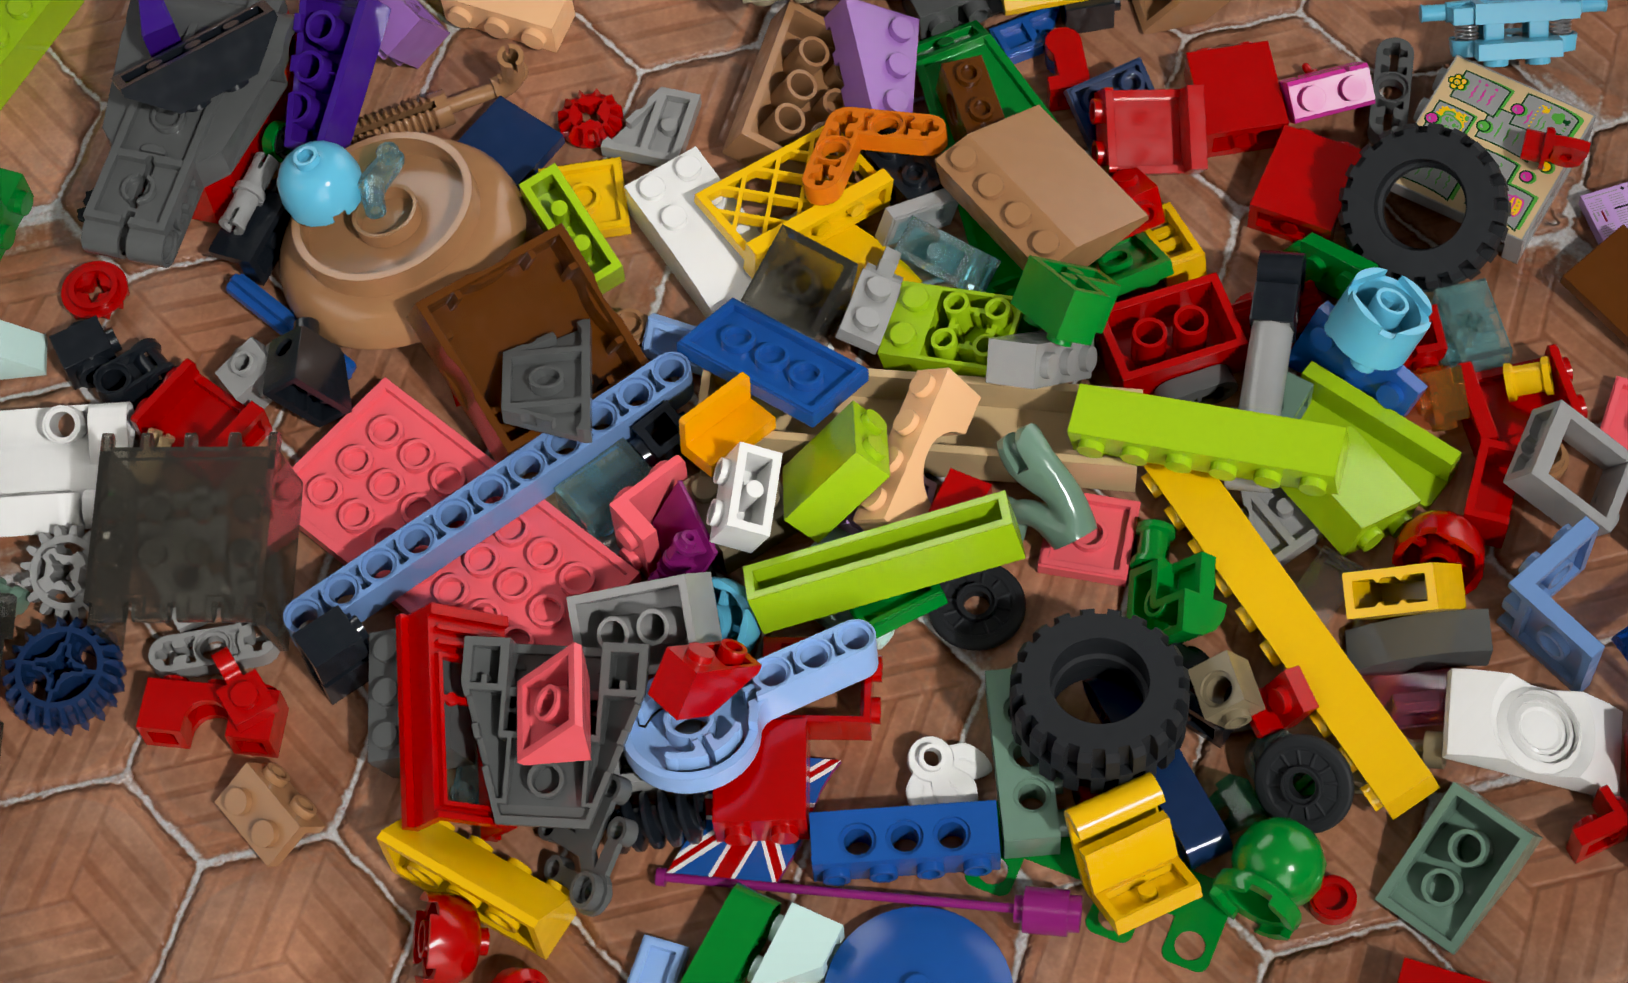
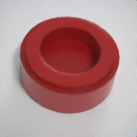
M1324 876L1321 889L1308 902L1309 910L1314 918L1323 924L1340 925L1348 921L1355 911L1357 903L1356 890L1347 879L1341 876Z

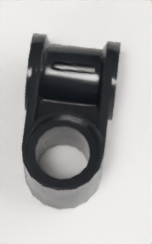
M145 338L115 359L101 365L93 376V383L101 403L130 401L135 410L143 399L149 398L163 383L167 373L178 366L173 362H168L161 353V345L155 338ZM122 387L116 391H112L115 388Z

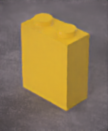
M1430 562L1342 573L1347 619H1386L1467 609L1462 564Z

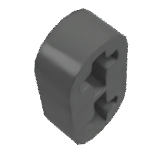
M1218 364L1168 380L1154 390L1153 395L1214 405L1231 397L1237 391L1238 384L1230 367L1226 364Z

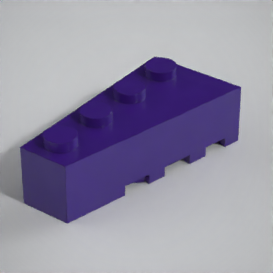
M300 0L299 13H294L293 30L297 32L296 54L291 55L290 71L294 73L293 91L288 93L284 147L293 151L300 145L320 140L338 144L344 149L351 145L391 8L379 0Z

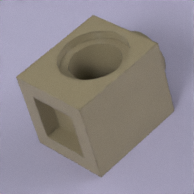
M1225 650L1188 669L1205 720L1225 729H1236L1245 726L1252 720L1251 716L1266 709L1248 659ZM1230 686H1232L1231 695L1224 702L1225 692Z

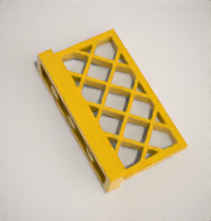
M822 126L696 193L694 203L744 259L743 269L752 280H755L890 206L894 179L884 168L876 171L860 153L853 170L859 171L864 177L863 180L857 183L847 182L842 196L832 204L818 206L807 201L802 182L803 174L781 171L780 165L787 160L806 162L807 166L814 146L824 127ZM839 152V153H838V156L827 155L825 158H826V159H837V158L842 157V156L845 155V154L842 153V152ZM754 178L771 180L770 193L745 189L746 182ZM777 182L801 185L800 198L775 194ZM720 196L738 199L735 211L718 209L711 201ZM743 200L767 204L765 216L742 213ZM773 205L797 209L796 216L789 220L770 217ZM738 224L762 227V234L746 242L737 232Z

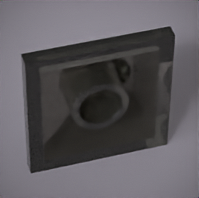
M782 224L741 301L828 347L849 303L858 264Z

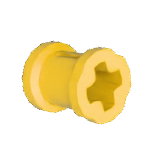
M1548 356L1541 357L1539 362L1512 366L1510 362L1503 363L1504 380L1509 402L1517 401L1518 396L1545 392L1547 396L1555 394Z

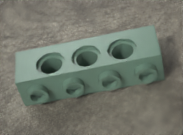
M1012 668L985 671V694L1004 859L1060 854L1061 837H1069L1064 817L1066 809H1057L1056 794H1063V780L1056 777L1054 781H1050L1039 774V763L1034 766L1024 767L1016 762L1023 755L1022 746L1015 743L1012 734V721L1010 720V675ZM1034 798L1040 800L1044 805L1039 809L1029 810L1020 803L1026 799Z

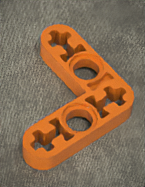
M858 107L836 109L828 116L803 173L802 182L807 201L820 206L829 205L839 200L861 150L918 156L939 154L948 145L946 123L939 116L931 114ZM886 128L897 129L896 132L891 134H878L880 130ZM845 131V136H841V132ZM835 152L845 154L837 159L825 158L828 154ZM825 175L829 177V180L825 181Z

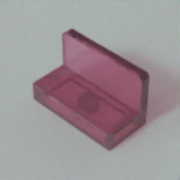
M1451 669L1377 676L1370 682V687L1399 729L1444 724L1447 672Z

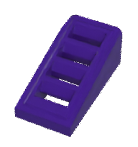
M138 0L141 36L151 58L182 42L164 0Z

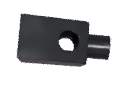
M302 317L294 321L292 330L273 339L269 344L263 395L320 428L352 412L346 363L341 348L320 336L318 320L311 317Z

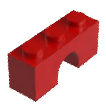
M166 675L163 679L148 677L136 728L146 745L190 749L197 728L207 720L221 718L228 721L225 738L234 754L278 758L289 707L280 690L265 684L280 711L239 734L215 692L227 685L224 680L210 679L207 683L192 682L178 675Z

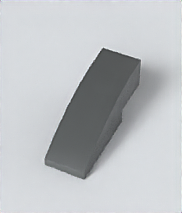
M1489 608L1452 610L1399 617L1349 629L1344 633L1346 655L1361 676L1440 674L1441 667L1488 666L1493 652Z

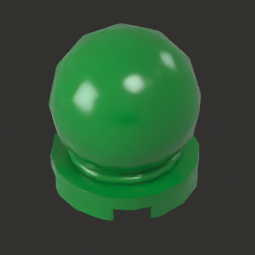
M1275 817L1254 822L1237 839L1231 856L1232 868H1223L1216 874L1209 896L1216 906L1234 920L1236 915L1240 913L1242 916L1257 923L1258 925L1254 930L1255 933L1274 940H1288L1293 931L1298 929L1302 922V913L1298 907L1309 902L1321 889L1327 863L1320 841L1311 829L1291 818Z

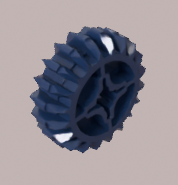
M58 616L56 625L53 628H49L47 624L40 622L41 632L35 636L25 632L24 638L27 643L24 646L12 645V652L16 658L4 661L5 669L9 673L2 677L3 686L7 690L5 698L9 705L14 707L16 716L20 720L26 721L30 728L36 731L43 727L47 734L54 736L61 727L65 734L71 736L74 726L78 724L83 729L89 731L90 722L88 720L96 716L97 719L105 721L106 715L102 709L105 706L117 707L118 701L113 694L125 692V684L121 679L127 675L126 666L122 662L124 655L120 647L115 645L112 635L106 631L102 632L99 625L93 621L86 626L83 620L76 616L68 626L65 619ZM83 652L97 658L96 670L88 669L86 664H84L81 659ZM34 682L41 683L48 694L46 701L33 696Z

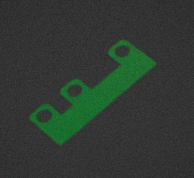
M997 799L1001 859L1008 866V874L1005 880L999 884H988L979 876L965 875L969 885L997 896L1007 895L1012 889L1024 859L1081 880L1070 836L1061 837L1060 854L1004 859ZM1191 870L1192 874L1200 882L1203 897L1168 912V914L1175 917L1162 947V955L1170 963L1194 972H1203L1211 962L1228 916L1216 906L1209 896L1214 878ZM1092 903L1086 918V926L1089 931L1119 943L1127 942L1132 938L1135 928L1119 936L1115 931L1105 929L1098 919L1099 909ZM1187 931L1196 932L1204 939L1205 951L1200 958L1185 960L1176 953L1174 944L1176 938L1181 933Z

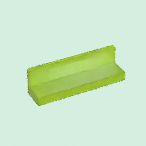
M1311 361L1301 376L1302 379L1314 384L1311 403L1301 420L1344 427L1352 425L1421 500L1418 506L1425 510L1429 509L1457 473L1462 452L1392 409L1384 408L1374 398Z

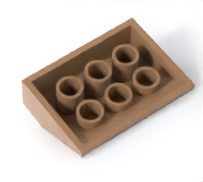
M789 0L771 19L722 150L723 154L749 166L824 126L828 116L833 111L845 107L841 89L844 87L840 66H835L832 55L836 50L831 30H826L823 16L793 0ZM839 152L831 153L828 155L838 156ZM787 160L780 165V170L803 174L806 162ZM852 170L848 182H854L857 171Z
M1040 105L967 134L935 159L941 185L1022 270L1025 268L1029 255L1088 267L1149 219L1147 213Z

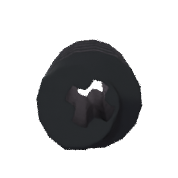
M658 790L656 804H651L646 792H640L638 806L633 807L629 798L624 805H620V809L614 808L606 830L611 820L617 816L634 820L639 828L637 840L632 845L636 852H645L649 843L654 849H663L666 846L667 840L672 847H681L685 837L690 844H699L702 841L706 828V806L703 792L693 793L692 799H687L685 794L675 793L674 801L669 802L665 791ZM631 846L627 848L622 847L620 854H627Z

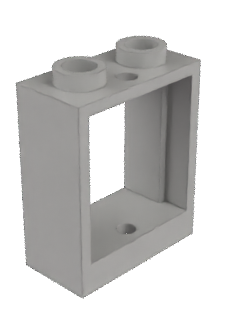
M1559 400L1532 410L1503 483L1562 527L1568 523L1573 527L1587 516L1599 527L1598 537L1611 533L1619 521V511L1628 493V450L1566 402ZM1562 440L1603 470L1590 505L1549 474Z

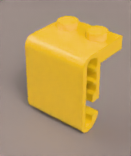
M1151 772L1064 811L1082 885L1090 899L1118 936L1203 897L1200 882L1178 856L1170 818L1164 810L1160 812L1158 810V805L1166 801L1159 783Z

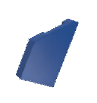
M1060 6L1036 10L990 28L989 33L1015 65L1044 53L1046 36L1056 25L1060 16Z

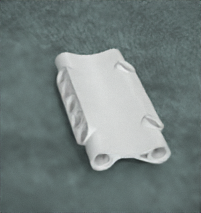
M130 401L67 406L57 405L46 408L0 411V537L38 535L41 532L54 534V526L58 525L66 526L68 531L72 525L84 526V529L129 526L131 520L130 466L136 431L130 420L134 414V408ZM69 413L74 418L75 428L69 436L65 437L59 431L58 425L61 417Z

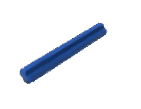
M234 274L230 277V282L226 285V291L229 295L278 334L283 335L293 329V323L297 320L293 312L245 274ZM344 354L347 377L350 380L357 366L351 358Z

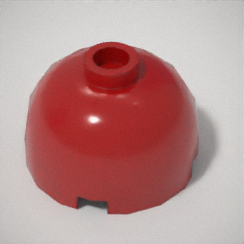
M1432 510L1419 514L1404 525L1394 545L1392 564L1394 563L1395 567L1430 562L1462 564L1465 595L1477 588L1483 577L1485 567L1484 541L1475 525L1464 516L1451 511Z
M424 891L419 900L427 901L426 910H416L413 933V964H419L423 960V976L414 975L415 982L459 983L468 978L475 970L479 956H487L490 943L489 928L481 927L479 914L471 903L464 898L445 892Z

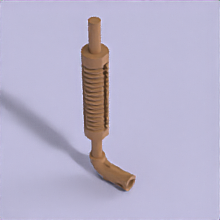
M509 43V52L506 53L504 45L501 46L497 53L501 72L489 78L490 83L449 98H447L444 90L441 89L427 94L426 99L419 97V102L413 99L412 104L405 102L404 107L397 105V110L391 107L389 113L383 110L382 116L377 112L375 113V119L371 115L368 116L367 121L361 118L360 124L357 122L351 145L369 137L391 132H423L425 134H428V130L435 132L436 126L439 129H443L456 124L454 113L495 98L497 99L500 95L504 98L509 97L519 89L523 81L528 77L529 72L524 62L523 50L520 46ZM279 168L271 180L278 178Z

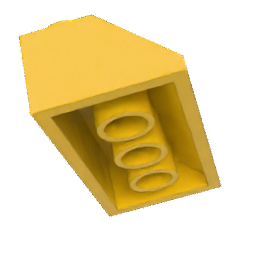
M401 818L381 830L376 839L393 873L425 891L445 892L464 898L471 903L479 914L480 923L547 960L576 916L575 908L570 901L569 890L552 879H548L546 883L531 875L532 870L523 862L513 857H509L505 861L493 854V848L479 837L471 835L467 839L454 832L455 827L448 821H439L417 832L402 830Z

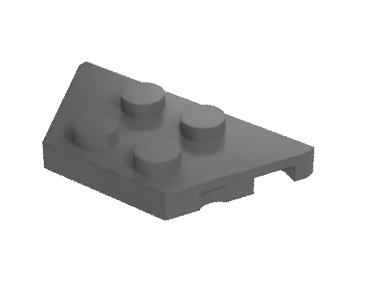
M590 319L576 322L577 331L558 339L551 332L537 338L530 344H521L503 352L501 411L504 423L578 442L592 443V328Z

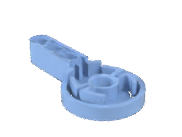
M851 619L758 659L757 661L762 665L759 673L712 715L706 717L676 720L664 709L659 711L649 721L646 728L639 727V725L645 726L650 717L662 708L648 695L654 678L650 679L647 683V693L623 749L628 764L642 780L668 792L681 794L701 793L728 784L740 776L754 760L760 747L762 730L768 722L860 682L876 672L879 661L874 627L865 620ZM687 720H700L706 723L701 730L695 733L686 734L675 730L676 726Z

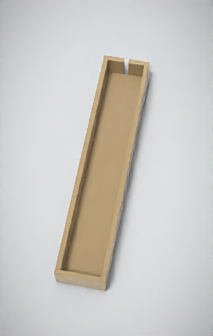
M703 368L698 404L728 381ZM868 368L869 381L814 428L751 395L754 401L776 417V429L756 443L755 446L783 453L781 464H787L852 401H855L866 410L872 409L884 419L887 424L888 438L893 428L894 419L899 414L909 391V385L916 372ZM963 375L958 376L981 397L968 430L963 435L940 436L930 447L924 464L925 476L946 477L950 468L980 480L1018 483L1004 467L997 450V441L1008 433H1016L1022 426L1034 423L1040 428L1054 453L1081 488L1135 492L1137 466L1128 464L1119 457L1103 455L1102 458H1089L1079 454L1077 450H1073L1067 430L1080 384L1063 383L1038 389H1028L986 383V377ZM1100 386L1136 393H1143V389Z

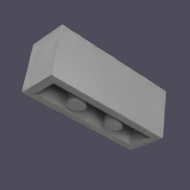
M1045 330L989 338L986 383L1038 389L1089 379L1097 363V350L1094 347V339L1091 346L1072 342L1071 347H1063L1049 341L1046 338L1047 332Z

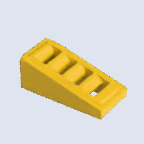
M1171 202L1163 204L1164 223L1169 222V225L1153 231L1151 229L1144 231L1171 259L1174 274L1163 278V282L1169 287L1207 275L1205 252Z

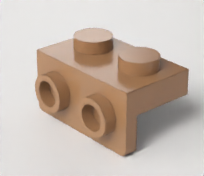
M246 762L216 799L215 803L266 866L278 867L306 833H320L324 829L325 824L316 814L317 808L308 798L297 792L289 782V774L281 766L272 762Z

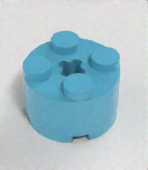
M1378 267L1361 270L1355 275L1324 325L1326 334L1350 358L1353 367L1366 374L1372 373L1374 370H1393L1402 366L1430 328L1429 316L1433 312L1428 297L1418 285L1401 275L1399 280L1386 276L1385 274L1388 270Z

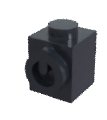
M96 315L86 320L74 322L67 329L49 336L75 390L81 387L95 388L93 376L96 370L101 365L115 359V353L123 350L112 327L103 330Z
M667 400L632 426L635 438L629 442V445L642 465L649 471L660 461L670 460L676 455H679L684 461L688 459L681 453L679 419L686 413L681 411L678 414Z

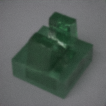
M1228 774L1215 784L1218 789L1209 797V800L1217 812L1225 806L1229 808V817L1226 821H1223L1229 835L1250 827L1254 822L1270 819L1262 808L1256 792L1248 779Z

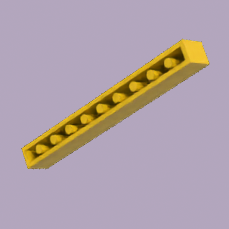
M1147 462L1143 466L1147 473L1140 478L1155 499L1163 494L1170 505L1164 509V512L1178 532L1186 527L1193 536V539L1187 542L1192 552L1197 554L1202 551L1216 557V586L1225 598L1234 594L1241 606L1234 611L1249 633L1258 628L1263 635L1265 641L1259 644V647L1275 668L1281 663L1286 669L1300 666L1319 705V708L1309 715L1310 719L1324 739L1333 734L1341 746L1337 750L1340 751L1348 762L1352 773L1357 770L1367 782L1360 790L1374 810L1377 812L1384 807L1394 820L1440 789L1430 770L1222 482L1207 472L1191 470L1189 473H1177L1167 469L1164 465Z

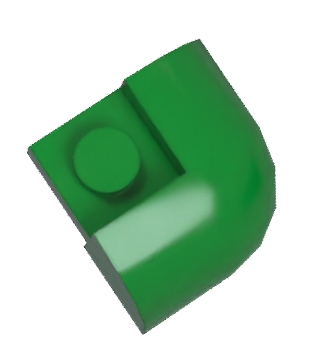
M1201 551L1173 564L1158 558L1130 570L1127 618L1131 619L1133 615L1147 620V628L1151 631L1155 627L1161 629L1169 637L1168 646L1173 643L1182 644L1215 631L1224 620L1227 604L1213 599L1216 585V557Z

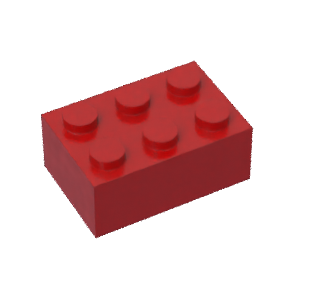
M1217 272L1116 302L1103 333H1096L1094 337V342L1113 387L1143 389V394L1153 395L1154 390L1168 380L1213 365L1226 364L1230 367L1232 373L1244 370L1248 349V341Z

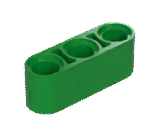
M737 883L725 900L680 983H744L752 963L768 940L772 924L781 912L782 903L741 883Z

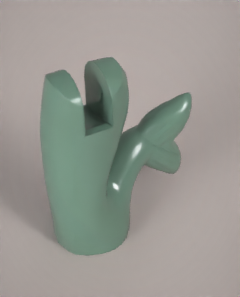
M1030 423L1022 426L1016 433H1008L997 441L1000 459L1008 473L1021 486L1045 502L1042 503L1028 499L1016 500L1008 496L1019 525L1022 543L1028 525L1038 531L1054 550L1064 547L1097 529L1095 517L1081 487L1054 453L1036 424Z

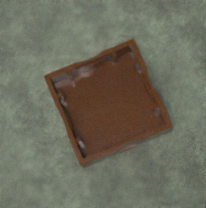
M562 223L511 250L493 266L476 273L467 274L416 302L406 317L496 463H499L542 434V432L503 422L501 402L504 351L521 344H530L537 338L551 332L558 339L577 331L576 322L590 319L592 328V400L649 363L623 319L610 307L603 297L594 273Z

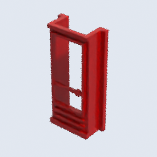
M430 602L409 615L400 613L395 616L402 830L418 832L439 821H448L480 826L482 840L498 842L502 840L501 835L516 829L517 826L495 824L482 771L483 765L478 744L479 805L448 800L444 702L449 707H453L456 704L468 706L465 697H459L454 692L444 694L443 660L456 663L463 662L465 636L505 637V629L509 627L508 616Z

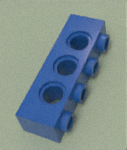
M996 800L809 812L814 882L823 881L824 884L829 886H841L850 883L851 879L870 878L873 882L887 883L896 880L898 876L917 875L920 879L932 880L943 877L945 873L964 872L967 876L977 877L987 875L992 870L1001 869ZM948 836H956L964 841L961 846L953 849L944 847L940 842ZM902 839H909L917 844L913 850L907 852L899 851L893 847L896 842ZM856 842L866 843L870 846V849L861 855H854L847 851V848Z

